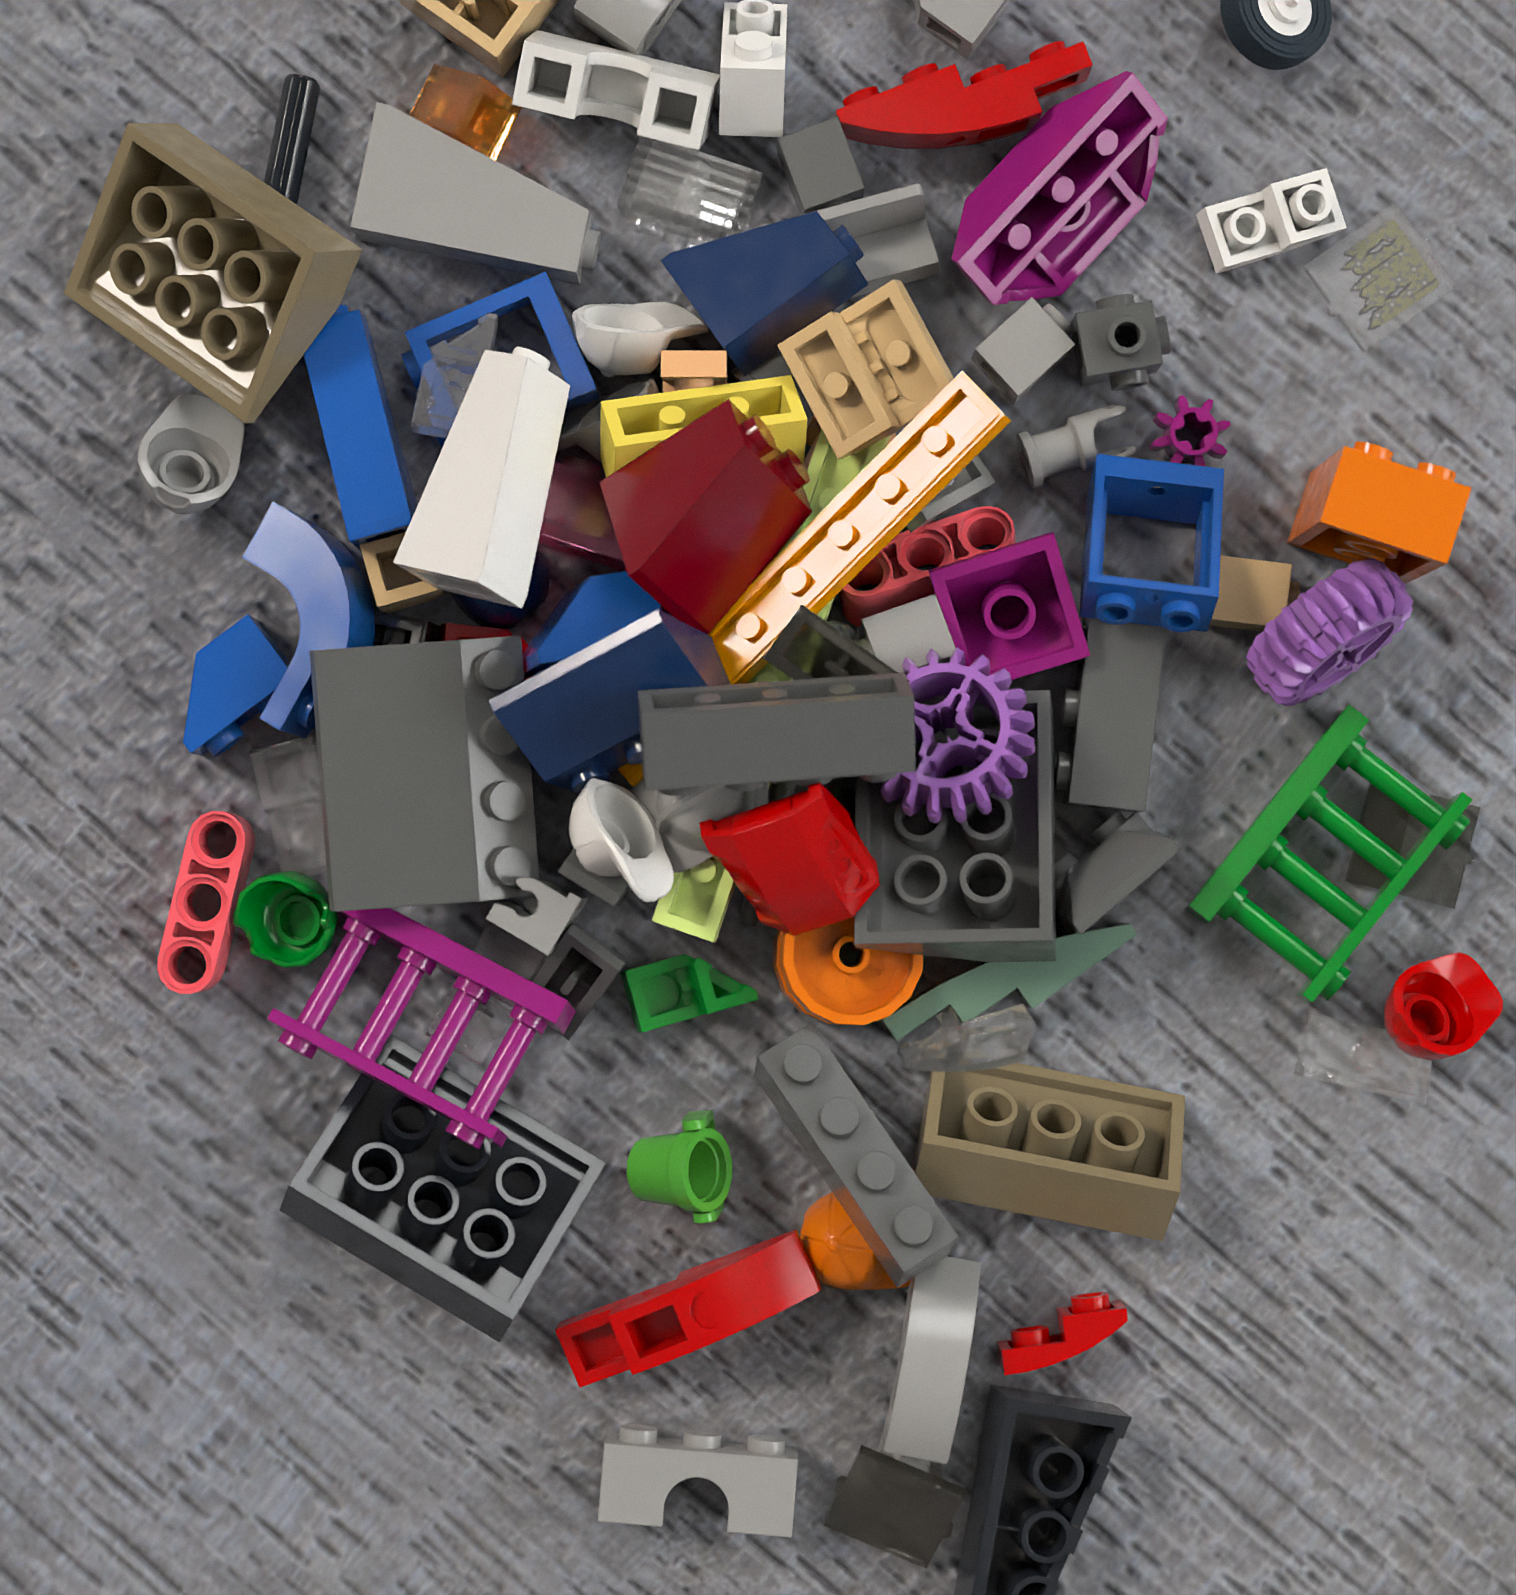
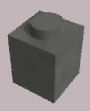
M838 116L778 138L777 154L800 215L863 198L864 185Z

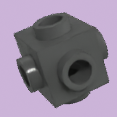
M1133 294L1115 295L1096 301L1097 310L1075 314L1070 325L1073 329L1071 335L1072 341L1075 343L1074 352L1081 386L1110 382L1112 391H1120L1149 384L1148 375L1155 374L1163 364L1162 355L1170 354V336L1167 322L1164 316L1155 317L1152 300L1135 303ZM1115 338L1124 339L1129 344V348L1120 346Z

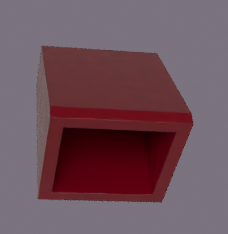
M727 399L599 482L628 576L676 619L705 634H709L812 513L803 487L810 482V479L800 459L790 449L782 453L776 447L771 432L761 418L757 415L747 418L730 399Z

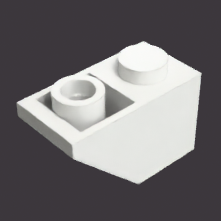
M743 0L739 3L724 2L720 64L719 135L783 137L787 4H772L767 0Z

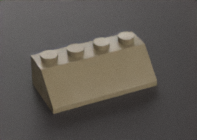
M935 1047L916 1143L913 1171L930 1196L1163 1241L1180 1195L1185 1096Z

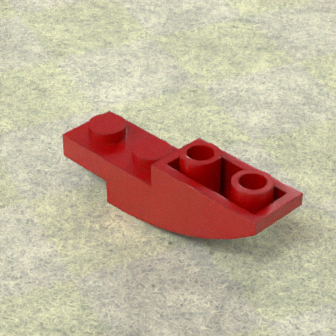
M1057 41L1033 51L1028 56L1030 62L1007 71L1005 64H997L983 69L970 77L971 85L964 87L955 64L939 70L936 63H931L906 73L901 78L903 84L880 93L877 86H872L850 94L843 99L844 107L836 110L835 117L838 116L846 139L869 145L902 149H939L983 143L1030 130L1040 120L1043 112L1038 100L1087 81L1093 64L1084 41L1067 48L1064 41Z
M796 1229L684 1270L673 1281L563 1320L557 1325L555 1332L580 1388L630 1370L632 1375L701 1349L820 1292L821 1286Z

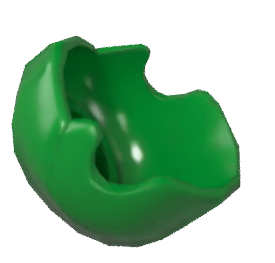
M298 871L277 872L257 878L240 892L233 913V924L241 928L246 934L252 955L265 961H271L273 964L283 968H294L313 963L331 947L337 924V912L330 911L329 893L320 882Z

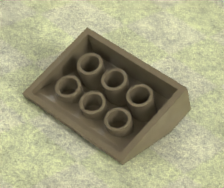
M128 123L64 294L241 421L253 423L339 307L363 249L179 124Z

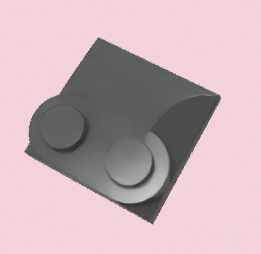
M1117 810L1089 834L1096 844L1076 859L1069 851L1055 862L1056 918L1069 933L1082 934L1181 850V847L1169 836L1153 831L1137 811L1125 818Z

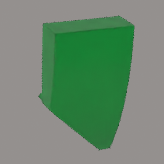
M686 954L620 972L637 1033H643L759 999L757 991L752 987L737 982L713 968L710 963L699 957L692 958Z

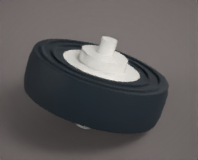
M1221 0L1220 2L1223 26L1234 47L1250 62L1266 69L1283 70L1306 61L1323 46L1331 29L1332 9L1330 0Z

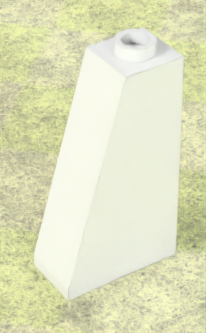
M515 347L512 354L490 350L484 351L393 561L394 564L437 589L517 608L523 607L528 594L570 389L568 383L548 370L551 363L547 358L522 347Z

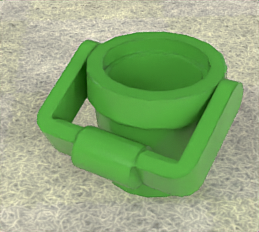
M713 1110L690 1111L682 1119L683 1132L645 1137L634 1144L627 1161V1179L631 1191L641 1201L681 1207L687 1212H693L694 1223H709L717 1220L724 1209V1200L729 1193L732 1180V1158L728 1144L723 1136L716 1131Z

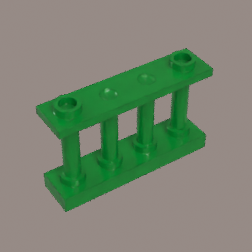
M1350 704L1338 714L1185 908L1204 924L1210 922L1216 914L1224 921L1231 917L1309 979L1296 996L1304 1003H1313L1318 995L1328 1001L1337 992L1351 973V970L1344 966L1343 963L1437 844L1445 850L1449 849L1470 822V819L1462 813L1473 799L1464 792L1453 796L1446 806L1442 807L1365 747L1368 741L1359 733L1369 719ZM1334 764L1343 771L1350 767L1428 828L1405 858L1325 797L1328 790L1319 783ZM1295 814L1304 821L1308 817L1313 819L1388 878L1365 908L1285 847L1289 841L1280 835V832ZM1255 864L1264 871L1271 867L1349 928L1326 958L1246 897L1249 891L1240 883Z

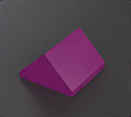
M1053 532L928 570L954 646L964 651L966 666L970 667L975 659L983 654L990 662L989 675L1005 668L1010 673L1011 680L1090 656Z

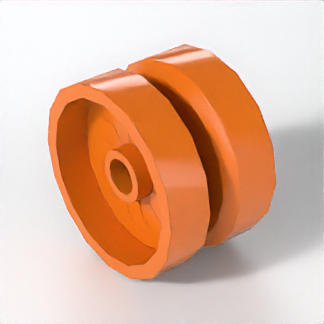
M854 917L796 936L778 930L774 937L772 966L781 992L799 1012L824 1024L866 1025L891 1016L911 997L923 972V955L856 948L854 945ZM846 942H853L850 950L858 951L859 953L858 963L855 965L845 966L839 958L840 948Z

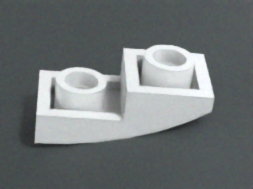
M1327 168L1272 183L1260 192L1205 207L1196 214L1216 274L1301 247L1347 228Z

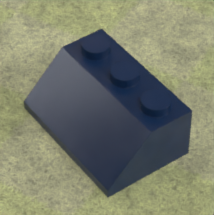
M657 609L490 699L489 703L493 713L545 782L574 793H581L591 778L608 782L610 779L609 773L628 763L633 765L642 764L638 691L730 685L712 637Z

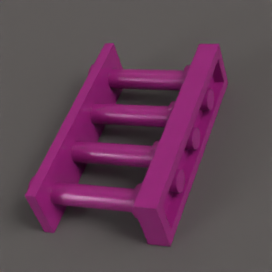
M392 908L337 911L346 920L341 928L346 934L300 1016L295 1020L273 1008L267 1017L268 1021L283 1031L278 1042L312 1060L316 1051L319 1050L450 1120V1123L445 1131L477 1149H480L485 1139L502 1148L508 1136L498 1127L487 1121L535 1034L542 1035L547 1026L564 1034L576 1013L568 1000ZM381 938L401 949L397 956L401 964L354 1048L350 1049L323 1035L320 1031L369 945L375 947ZM436 967L457 978L452 986L457 992L409 1079H406L375 1061L423 975L431 976ZM492 996L513 1007L508 1016L513 1022L465 1109H462L431 1091L479 1004L486 1006Z

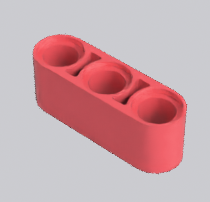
M982 506L925 524L913 532L907 530L898 533L839 592L843 615L848 622L856 627H860L861 620L866 617L935 594L928 570L923 571L917 568L928 564L941 567L1015 544L1013 520L1008 513L998 507ZM982 545H997L996 548L990 550L977 549ZM863 585H877V587L868 591L856 590Z
M223 811L205 813L193 822L188 832L157 961V971L161 981L168 989L179 994H194L213 988L221 980L226 968L236 927L233 924V913L239 894L245 889L255 849V834L252 826L245 818L235 813ZM225 822L234 829L237 840L233 852L227 857L220 859L209 850L207 839L210 830L216 824ZM206 884L213 886L221 897V908L218 914L208 921L201 919L195 913L192 906L196 890ZM190 946L198 949L206 960L204 975L195 983L185 980L177 968L180 953Z

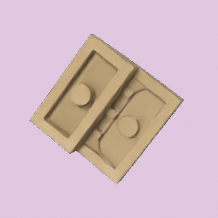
M895 279L842 312H829L777 345L838 459L848 457L905 428L954 379L902 281Z

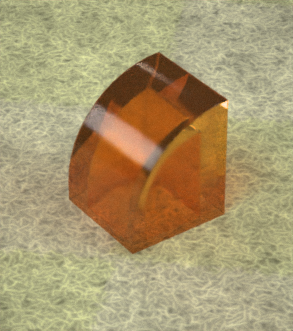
M434 64L409 116L496 161L522 107L513 105L512 97L481 75Z

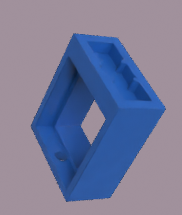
M546 271L404 332L412 350L402 353L401 356L415 388L419 389L427 385L437 408L426 412L441 448L444 446L458 412L430 347L529 304L533 306L565 382L570 385L565 413L600 399L597 388Z
M1096 454L1087 490L1079 617L1099 619L1102 622L1113 625L1136 623L1161 626L1173 632L1208 631L1219 598L1223 468ZM1106 513L1196 524L1193 585L1102 575Z

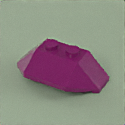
M1125 71L1052 106L965 199L951 260L988 303L1000 305L1006 304L1008 301H1026L1031 297L1033 299L1061 296L1147 204L1158 159L1159 137L1164 135L1168 117L1132 72Z

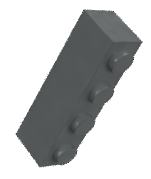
M905 672L638 691L641 763L646 791L658 790L664 795L683 796L695 792L698 787L725 785L728 789L735 791H751L761 788L765 782L792 780L793 783L801 786H809L818 782L824 785L830 782L833 777L859 776L866 781L881 782L897 777L898 773L915 772L914 695Z
M809 1023L757 1056L754 1077L896 1287H900L950 1254L958 1239L957 1234L814 1025Z

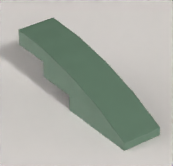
M1120 923L1088 929L1082 934L1067 933L1057 935L1056 961H982L933 984L907 1000L891 1016L881 1020L898 1041L948 1005L964 1025L1014 990L1017 991L1026 1006L1033 1009L1137 935V932L1130 923Z

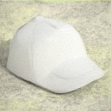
M668 302L589 304L576 309L572 314L574 336L582 356L599 369L602 375L607 377L651 373L661 360V350H666L671 340L708 332V326L704 325L694 314L681 306Z
M591 778L575 800L570 816L569 834L579 861L586 870L599 876L616 877L622 875L638 898L644 902H654L663 898L671 890L674 875L662 838L655 827V821L651 813L626 788L611 782Z

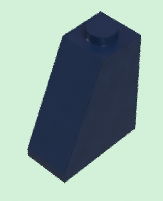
M817 211L675 251L660 260L744 376L779 351L778 344L829 312H832L869 285L856 265V262L865 256L856 241L842 224L832 231Z

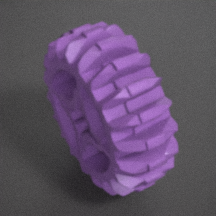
M1376 558L1353 562L1346 569H1337L1330 577L1319 580L1311 589L1305 593H1300L1298 598L1289 606L1282 608V612L1275 619L1266 623L1265 630L1255 637L1246 656L1248 660L1247 666L1255 675L1253 679L1265 694L1269 693L1277 704H1283L1284 706L1307 702L1314 695H1322L1336 683L1340 684L1348 675L1358 671L1365 662L1376 657V653L1392 641L1393 635L1403 629L1405 621L1409 619L1413 609V600L1405 591L1406 585L1394 571L1391 572L1382 561H1378Z
M958 647L951 654L950 663H940L937 651L930 648L926 655L927 666L918 669L915 662L905 657L902 665L914 695L915 742L922 745L918 753L920 765L916 772L898 773L897 777L891 780L881 781L884 782L881 794L883 799L889 803L903 796V812L910 817L917 813L923 804H926L930 822L938 823L942 818L943 808H952L956 821L963 823L967 819L965 805L975 802L978 810L982 814L988 815L992 810L988 794L994 792L1001 798L1009 799L1013 794V790L1007 777L1024 779L1028 773L1027 764L1021 757L1032 755L1035 751L1034 738L1025 734L1035 727L1032 712L1022 710L1027 703L1024 690L1021 688L1009 689L1012 682L1011 675L1005 668L989 675L990 662L983 654L968 667L966 666L964 651ZM949 694L944 701L937 705L928 706L920 704L931 697ZM976 701L986 706L999 722L1000 733L996 744L984 740L983 732L971 725L974 720L973 706ZM946 728H957L958 738L952 741L948 736V743L936 744V732L941 730L945 735ZM965 765L975 768L961 776L943 778L949 770L956 766Z

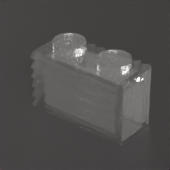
M640 136L618 198L619 215L628 218L626 226L639 234L662 239L664 231H668L688 239L686 245L688 248L745 232L748 229L763 185V173L688 147Z

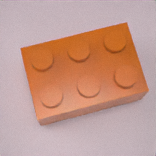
M1357 441L1353 448L1342 447L1310 472L1287 544L1347 564L1376 558L1378 561H1382L1391 572L1394 571L1402 582L1408 583L1448 563L1472 487L1454 482L1457 474L1448 468L1419 462L1417 468L1414 469L1391 461L1393 452L1384 447Z

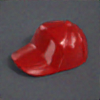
M1461 952L1450 953L1413 965L1398 977L1386 999L1384 1023L1390 1038L1394 1040L1396 1046L1405 1054L1420 1059L1439 1060L1463 1053L1473 1047L1499 1018L1503 1010V1000L1496 986L1472 957Z

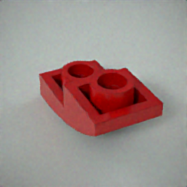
M1090 1292L1071 1296V1306L1056 1308L1059 1333L1049 1334L1048 1326L1045 1325L1025 1326L1010 1330V1340L997 1341L999 1364L1004 1376L1051 1366L1092 1348L1112 1335L1128 1321L1127 1308L1120 1300L1110 1301L1108 1292Z

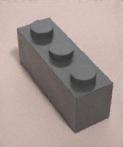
M1084 617L1082 629L1090 656L1068 662L1078 664L1076 689L1065 688L1063 696L1061 726L1071 727L1069 751H1058L1054 789L1064 790L1062 804L1133 813L1136 811L1137 813L1145 812L1166 628L1136 623L1113 625L1102 622L1099 619Z

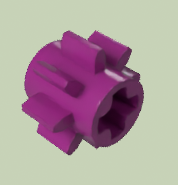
M1181 395L1175 400L1174 408L1177 415L1174 418L1158 412L1154 417L1153 422L1156 426L1164 429L1162 437L1156 439L1149 446L1150 451L1164 449L1168 457L1171 458L1169 462L1205 466L1203 458L1205 454L1215 459H1222L1226 455L1227 450L1224 446L1217 443L1216 440L1219 434L1231 426L1230 421L1222 420L1216 422L1215 418L1209 413L1213 407L1212 399L1209 398L1200 408H1189L1188 400L1184 395ZM1184 422H1187L1191 431L1201 430L1204 435L1195 446V450L1192 449L1189 441L1178 442L1176 434L1183 428Z

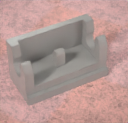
M529 877L518 878L516 880L517 885L523 891H530L537 897L536 899L528 896L523 900V906L534 914L526 912L523 906L504 901L502 905L495 903L486 919L544 954L550 955L574 923L588 896L579 891L568 893L542 877H539V880Z

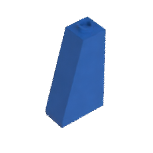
M339 305L306 350L304 357L348 538L361 551V544L406 532L417 508V502L367 320L359 309L349 312L348 306Z

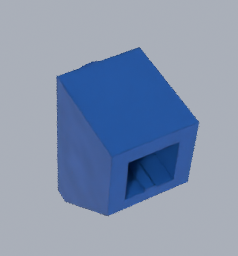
M248 614L196 652L183 744L192 754L202 756L210 751L213 757H217L238 743L245 736L240 727L258 713L262 714L290 664L261 623Z

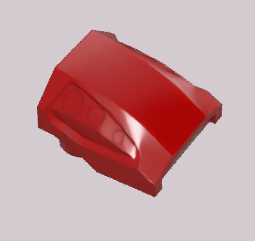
M821 782L809 785L806 791L717 821L709 819L699 823L701 838L709 853L726 868L739 890L756 909L759 921L792 936L854 917L880 885L877 861L862 842L847 810Z

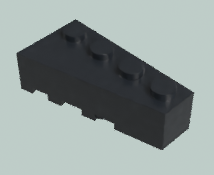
M990 1384L954 1595H1056L1058 1591L1056 1583L1069 1554H1074L1083 1533L1081 1525L1095 1493L1099 1494L1110 1470L1107 1465L1118 1439L1124 1438L1132 1419L1131 1416L1110 1403Z

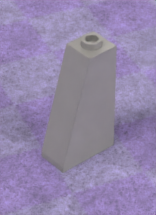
M376 102L350 226L358 240L534 276L546 271L549 279L578 285L581 283L583 268H595L601 231L591 230L593 223L588 209L388 104Z

